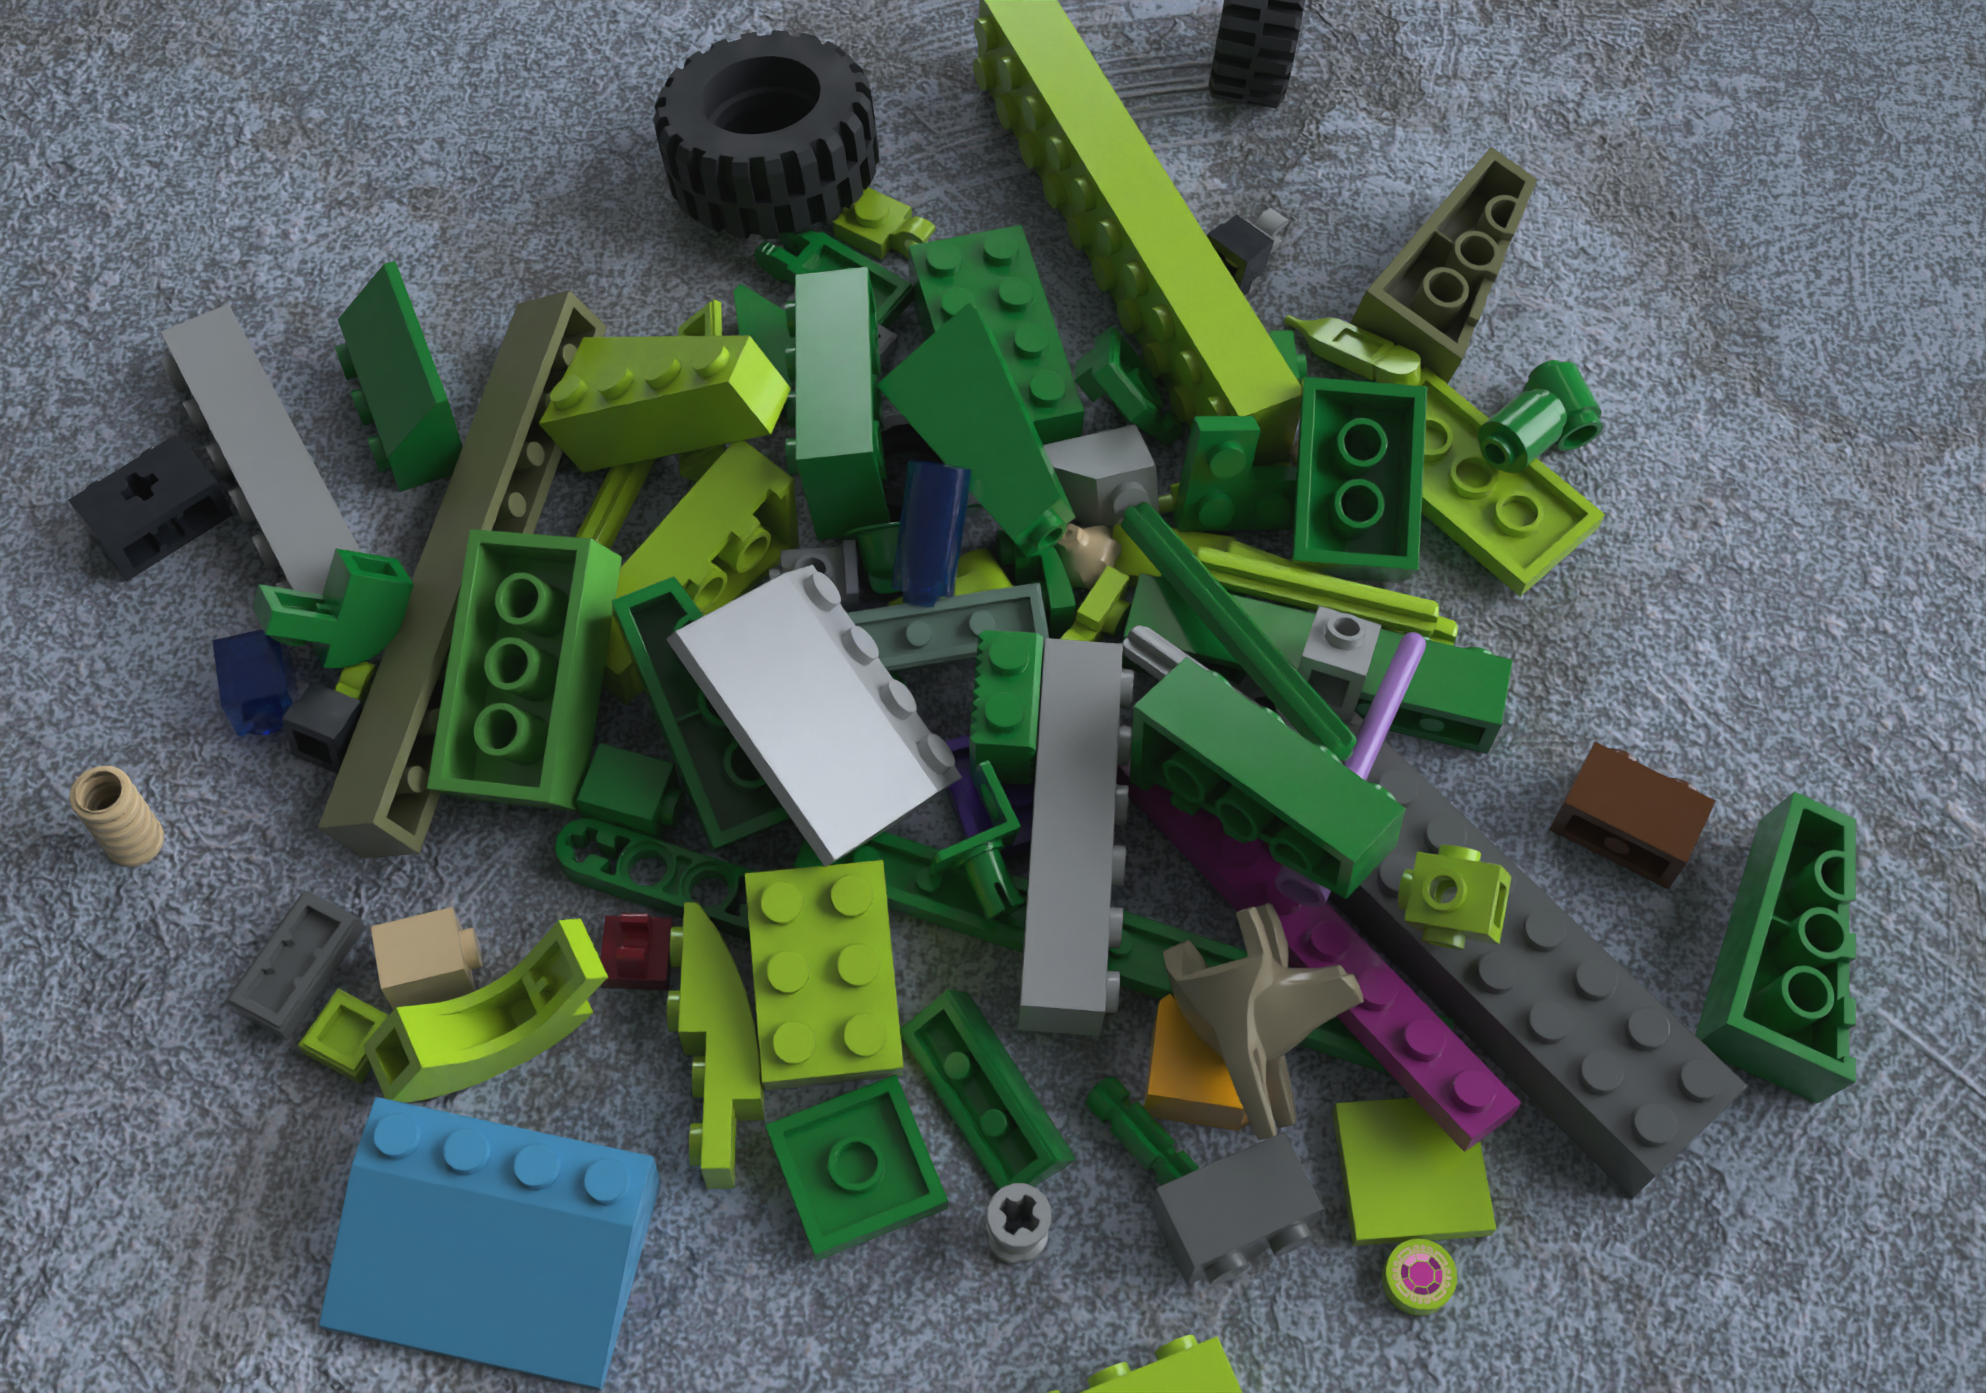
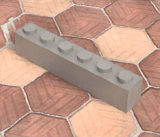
M224 305L161 331V335L171 355L160 359L175 391L179 392L188 388L193 398L182 403L197 434L200 436L209 431L211 432L215 442L205 446V449L220 479L223 480L233 475L238 487L229 490L228 494L243 524L246 525L256 520L261 533L251 538L266 569L269 571L278 566L281 568L286 579L276 583V587L323 594L335 548L361 552L230 305Z
M1045 638L1041 674L1018 1030L1100 1036L1105 1013H1117L1120 972L1107 971L1108 948L1120 949L1123 908L1110 907L1111 885L1123 886L1126 856L1125 846L1113 845L1114 825L1126 824L1128 807V786L1116 785L1117 765L1128 766L1131 744V727L1119 726L1120 708H1131L1134 670L1122 669L1123 644Z

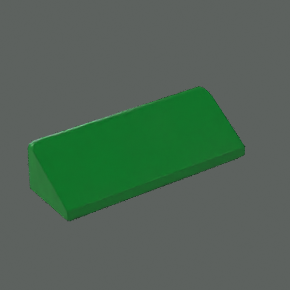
M946 990L900 1028V1035L998 1191L1002 1187L1013 1183H1023L1035 1187L1075 1161L1076 1158L969 993Z

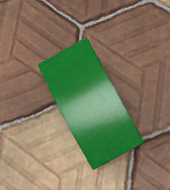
M1004 530L996 531V549L1000 567L1010 566L1013 586L1040 582L1049 638H1062L1064 633L1074 624L1076 603L1070 581L1056 549L1052 546L1044 551L1037 550L1031 557L1027 558Z

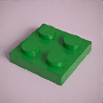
M896 1074L765 1125L767 1136L815 1262L948 1209L947 1196Z

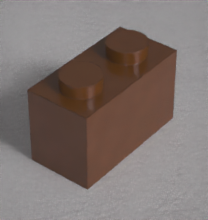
M1594 742L1579 768L1549 830L1669 889L1687 864L1716 800L1699 793L1692 784L1685 780L1669 778L1640 764L1628 752L1607 748Z

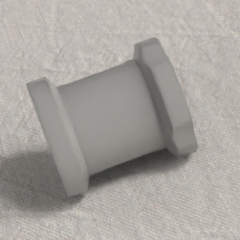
M1013 1183L1002 1187L992 1197L987 1209L986 1234L988 1236V1247L998 1260L1009 1265H1016L1021 1262H1032L1043 1253L1048 1241V1230L1051 1225V1207L1047 1197L1038 1188L1023 1183ZM1022 1214L1031 1219L1029 1230L1022 1227L1015 1235L1005 1231L1007 1219L1015 1222Z

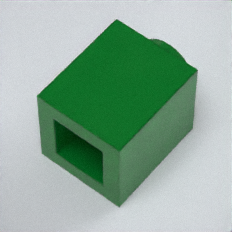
M599 743L576 801L581 818L598 819L662 840L666 827L675 828L683 812L686 793L685 790L679 788L673 762Z

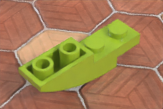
M684 902L683 927H672L670 935L671 967H681L680 990H669L667 1027L668 1032L679 1033L684 1055H705L694 1056L692 1063L693 1098H704L703 1123H691L689 1161L690 1166H701L707 1189H735L737 1121L765 1120L764 1086L762 1083L758 1041L746 990L732 955L717 928L699 903Z

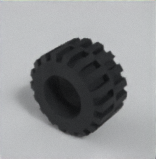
M1224 0L1208 83L1212 98L1277 109L1286 95L1305 0Z

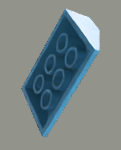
M375 1097L351 1166L319 1326L322 1329L602 1391L661 1185V1178L654 1157Z

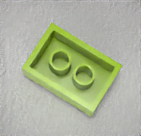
M883 860L828 865L827 867L815 866L745 873L761 1074L765 1090L880 1079L895 1074L897 1077L902 1076L904 1065Z

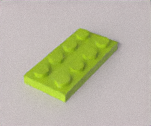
M1425 366L1421 370V381L1417 385L1427 387L1421 513L1521 597L1600 527L1605 514L1537 458L1523 471L1515 474L1504 472L1489 465L1481 454L1478 442V431L1489 418Z

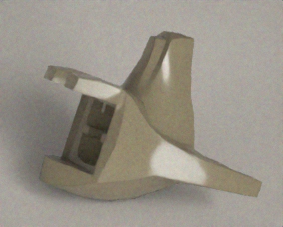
M1269 903L1236 912L1248 954L1246 958L1209 968L1203 956L1188 940L1172 946L1163 952L1170 987L1183 1017L1196 1036L1224 1058L1237 1095L1258 1140L1268 1139L1277 1135L1274 1120L1278 1128L1288 1127L1296 1123V1108L1285 1054L1304 1040L1315 1028L1364 1002L1363 993L1354 974L1347 973L1340 964L1320 968H1288V943L1275 908Z

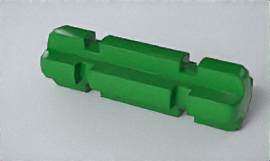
M1108 1076L1104 1078L1088 1093L1086 1103L1089 1109L1102 1123L1107 1120L1112 1123V1128L1110 1129L1112 1134L1146 1171L1153 1168L1157 1172L1155 1180L1160 1186L1199 1169V1166L1184 1150L1178 1153L1174 1150L1173 1145L1176 1141L1138 1101L1133 1104L1129 1101L1128 1097L1131 1093L1116 1077Z

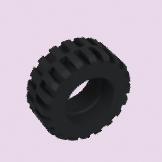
M772 30L771 35L757 36V32L741 34V39L728 42L726 39L715 42L711 44L709 51L703 54L697 51L686 59L683 69L676 68L671 73L665 83V87H662L654 106L656 111L653 117L654 127L671 194L679 202L680 208L696 221L699 219L701 224L716 232H720L724 228L733 237L748 239L750 234H761L763 239L779 238V233L794 231L795 235L809 232L813 224L821 221L826 225L837 219L841 213V208L850 209L863 195V190H867L876 174V165L879 162V144L869 81L864 76L863 69L850 55H846L840 47L830 41H827L824 45L821 44V41L814 35L801 33L799 37L791 36L788 31Z

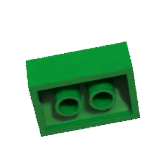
M396 261L388 262L381 266L338 318L346 343L334 347L346 380L358 377L362 388L351 391V395L362 425L375 423L379 433L367 438L379 473L392 469L399 492L451 476L463 446L447 395Z
M1303 377L1301 384L1292 563L1341 579L1403 583L1419 570L1427 407L1426 386Z

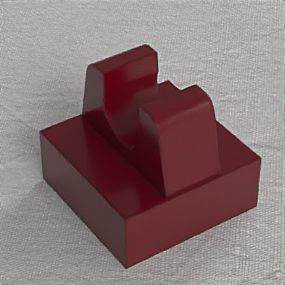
M621 912L620 916L605 915L600 960L608 978L601 984V988L669 991L671 974L670 935L671 928L675 927L673 918L651 917L649 913Z

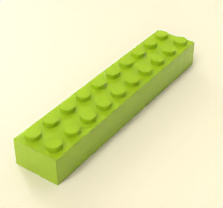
M979 0V18L974 20V32L978 42V58L973 59L972 63L976 82L982 91L988 90L995 101L1000 123L1006 130L1012 129L1019 141V149L1025 165L1029 169H1036L1042 179L1044 194L1049 205L1053 209H1060L1067 221V229L1073 245L1078 250L1083 249L1091 261L1093 276L1098 287L1103 292L1109 291L1115 301L1118 317L1123 329L1128 334L1134 333L1143 348L1146 366L1150 369L1154 378H1161L1169 391L1170 404L1177 419L1180 422L1187 421L1192 429L1194 416H1254L1260 428V434L1252 466H1264L1289 461L1290 455L1288 451L1292 448L1300 417V383L1058 0Z

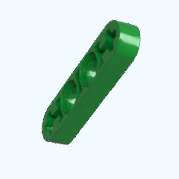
M582 818L574 820L564 826L557 835L555 843L556 855L561 870L568 879L579 885L681 919L684 917V902H694L691 898V892L698 882L708 878L721 880L729 888L725 899L717 905L701 907L718 931L750 941L747 905L741 903L740 915L734 916L739 908L741 890L746 889L745 873H754L755 871L598 819ZM590 840L596 841L599 852L604 857L589 854L584 863L578 862L574 847L585 849ZM655 858L662 861L667 867L666 874L662 880L650 886H642L633 882L629 877L630 871L634 864L641 859ZM609 859L617 861L615 875H611L612 869Z

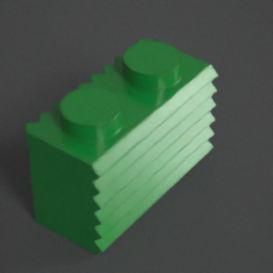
M984 630L978 634L969 737V770L972 778L978 764L989 760L1000 783L1028 785L1034 782L1043 636L1038 633Z

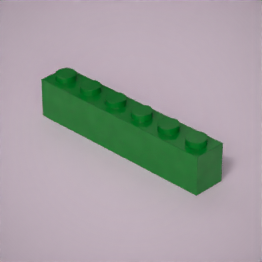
M1140 573L1123 641L1128 636L1130 630L1136 625L1148 627L1209 670L1219 673L1226 680L1228 679L1238 686L1247 674L1246 671L1163 575L1155 577ZM1226 590L1294 668L1298 670L1316 614L1310 613L1301 607L1289 604H1271L1247 598L1242 593ZM1380 629L1369 669L1354 710L1363 720L1400 640L1407 633L1401 634ZM1422 636L1426 642L1425 651L1388 731L1488 754L1502 726L1513 659L1496 656L1480 647L1461 648L1435 642L1428 637ZM1122 653V668L1150 674Z

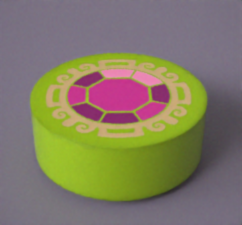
M1410 1239L1399 1244L1387 1258L1382 1270V1285L1388 1299L1398 1309L1410 1315L1426 1316L1440 1310L1454 1294L1457 1286V1269L1452 1257L1439 1244L1427 1239Z

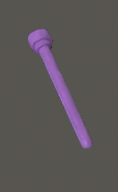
M1407 633L1400 640L1356 736L1357 743L1352 749L1353 755L1343 764L1364 780L1369 775L1425 651L1426 642L1418 633ZM1284 865L1281 866L1275 879V886L1280 893L1288 899L1308 907L1324 906L1331 892Z

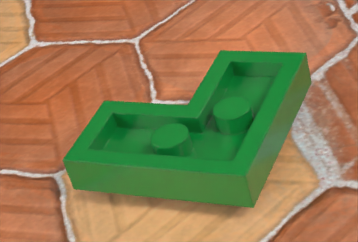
M1194 416L1173 513V519L1179 532L1294 529L1297 466H1252L1260 434V428L1254 416Z

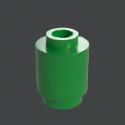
M1550 360L1538 365L1531 371L1528 376L1529 380L1524 385L1522 392H1531L1534 389L1547 390L1554 394L1565 408L1567 421L1563 427L1561 437L1555 442L1560 450L1569 451L1580 448L1600 434L1603 428L1599 420L1602 411L1575 363Z
M1534 389L1531 392L1526 391L1518 394L1487 420L1478 431L1480 451L1485 461L1492 467L1507 473L1515 474L1523 471L1561 437L1563 427L1567 421L1563 404L1554 394L1544 389Z

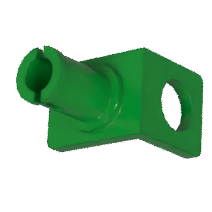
M989 760L978 764L973 782L994 828L936 852L932 857L929 870L933 878L957 869V871L964 870L988 923L1001 919L1000 913L1004 911L1007 916L1018 911L1026 903L1024 898L1020 896L1000 854L1005 847L1014 843L1021 826Z

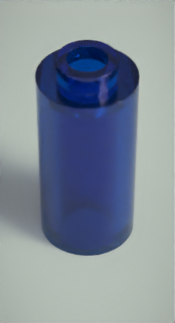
M908 460L891 588L903 591L902 602L917 606L934 607L939 598L953 597L955 595L972 469L935 462Z

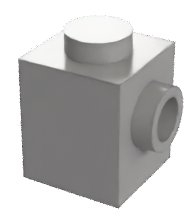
M1319 606L1297 671L1340 719L1351 722L1382 625L1358 618L1352 614L1341 613Z

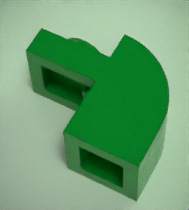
M335 548L323 594L258 584L252 609L265 634L269 635L272 639L291 646H304L310 641L324 668H343L367 661L380 653L393 640L403 622L414 584L396 558Z

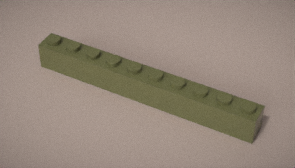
M570 290L518 303L414 573L412 579L414 586L403 622L396 636L386 647L317 829L364 859L420 854L441 795L440 792L427 789L469 531L470 529L534 534L563 452L539 425V422L551 401L550 394L553 388L562 380L583 337H604L607 326Z

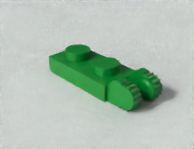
M811 230L795 235L794 231L779 233V242L788 248L789 251L792 250L797 257L780 247L777 248L774 244H770L769 241L761 243L753 254L762 270L772 274L774 278L781 282L787 281V283L794 287L795 275L868 267L877 309V323L886 329L893 324L914 300V286H912V283L823 232L817 234Z

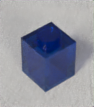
M263 629L212 640L221 707L237 735H268L282 729L284 726L282 717L296 699L299 700L293 657L287 645L272 639L269 635L265 634Z

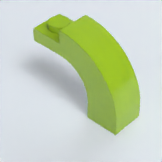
M581 918L558 920L516 967L493 983L475 992L448 1001L396 1007L363 1045L385 1099L409 1103L443 1096L482 1083L531 1060L564 1039L593 1014L587 999L608 978V975Z

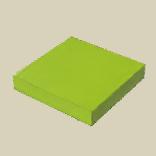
M1414 1098L1335 1103L1332 1109L1353 1246L1403 1243L1410 1239L1433 1241L1493 1235L1497 1229L1480 1141L1464 1152Z

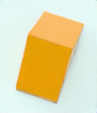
M1171 994L1167 995L1159 1001L1153 1024L1143 1107L1153 1118L1239 1131L1249 1123V1120L1237 1095L1224 1059L1196 1036L1183 1017L1177 1001Z

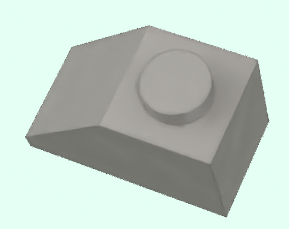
M1136 424L1043 445L1074 512L1075 518L1073 520L1093 526L1119 524L1125 518L1123 514L1125 509L1130 505L1135 507L1141 502L1149 503L1159 514L1156 465Z

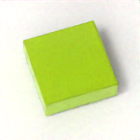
M338 988L300 1041L298 1047L303 1054L361 1084L372 1068L363 1045L389 1015Z

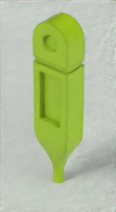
M1291 315L1285 317L1284 323L1298 329L1312 352L1321 358L1368 379H1376L1377 383L1417 386L1421 381V359L1417 353L1398 344L1395 346L1394 342L1341 319L1327 317L1317 320H1301Z

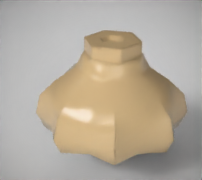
M1070 523L1067 525V530L1063 537L1056 543V551L1065 568L1072 590L1078 588L1091 590L1107 565L1114 568L1115 561L1122 552V546L1112 538L1111 530L1105 525L1078 527Z

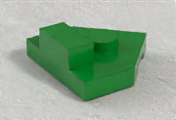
M1111 326L1095 339V348L1076 361L1074 381L1092 403L1107 393L1119 413L1129 423L1136 424V426L1168 446L1183 435L1181 431L1183 428L1174 412L1169 410L1164 415L1161 413L1160 409L1164 407V402L1157 391L1159 385L1150 369L1117 328L1114 329Z

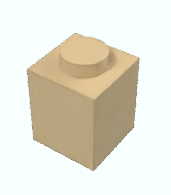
M453 907L370 926L380 987L393 1010L396 1007L443 1002L475 992L472 969L483 967L478 938L474 927L463 930Z

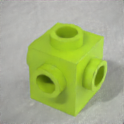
M1439 845L1438 855L1417 852L1414 870H1404L1399 886L1398 907L1400 910H1406L1404 920L1418 931H1423L1422 942L1457 950L1464 949L1465 939L1499 945L1512 878L1501 865L1480 862L1481 853L1479 851L1454 845ZM1457 892L1455 897L1450 902L1446 903L1448 897L1452 893Z

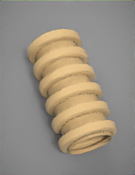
M97 766L85 771L76 779L71 787L69 797L72 810L79 816L81 822L85 824L88 831L114 863L124 867H137L149 862L159 853L163 846L165 835L162 825L156 819L155 814L150 810L149 805L144 801V798L127 774L113 766Z

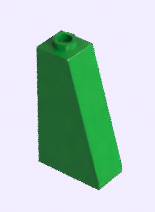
M969 302L877 383L876 386L1029 558L1037 550L1044 551L1055 545L1063 537L1067 530V524L1075 518V515L995 337L978 311Z

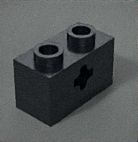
M175 434L159 445L146 449L138 458L107 477L92 482L84 491L68 500L87 533L126 582L233 515L217 480L178 434Z

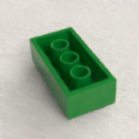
M1022 224L910 245L909 282L914 286V300L912 302L924 341L970 302L993 333L1042 444L1046 445L1081 437L1085 411Z

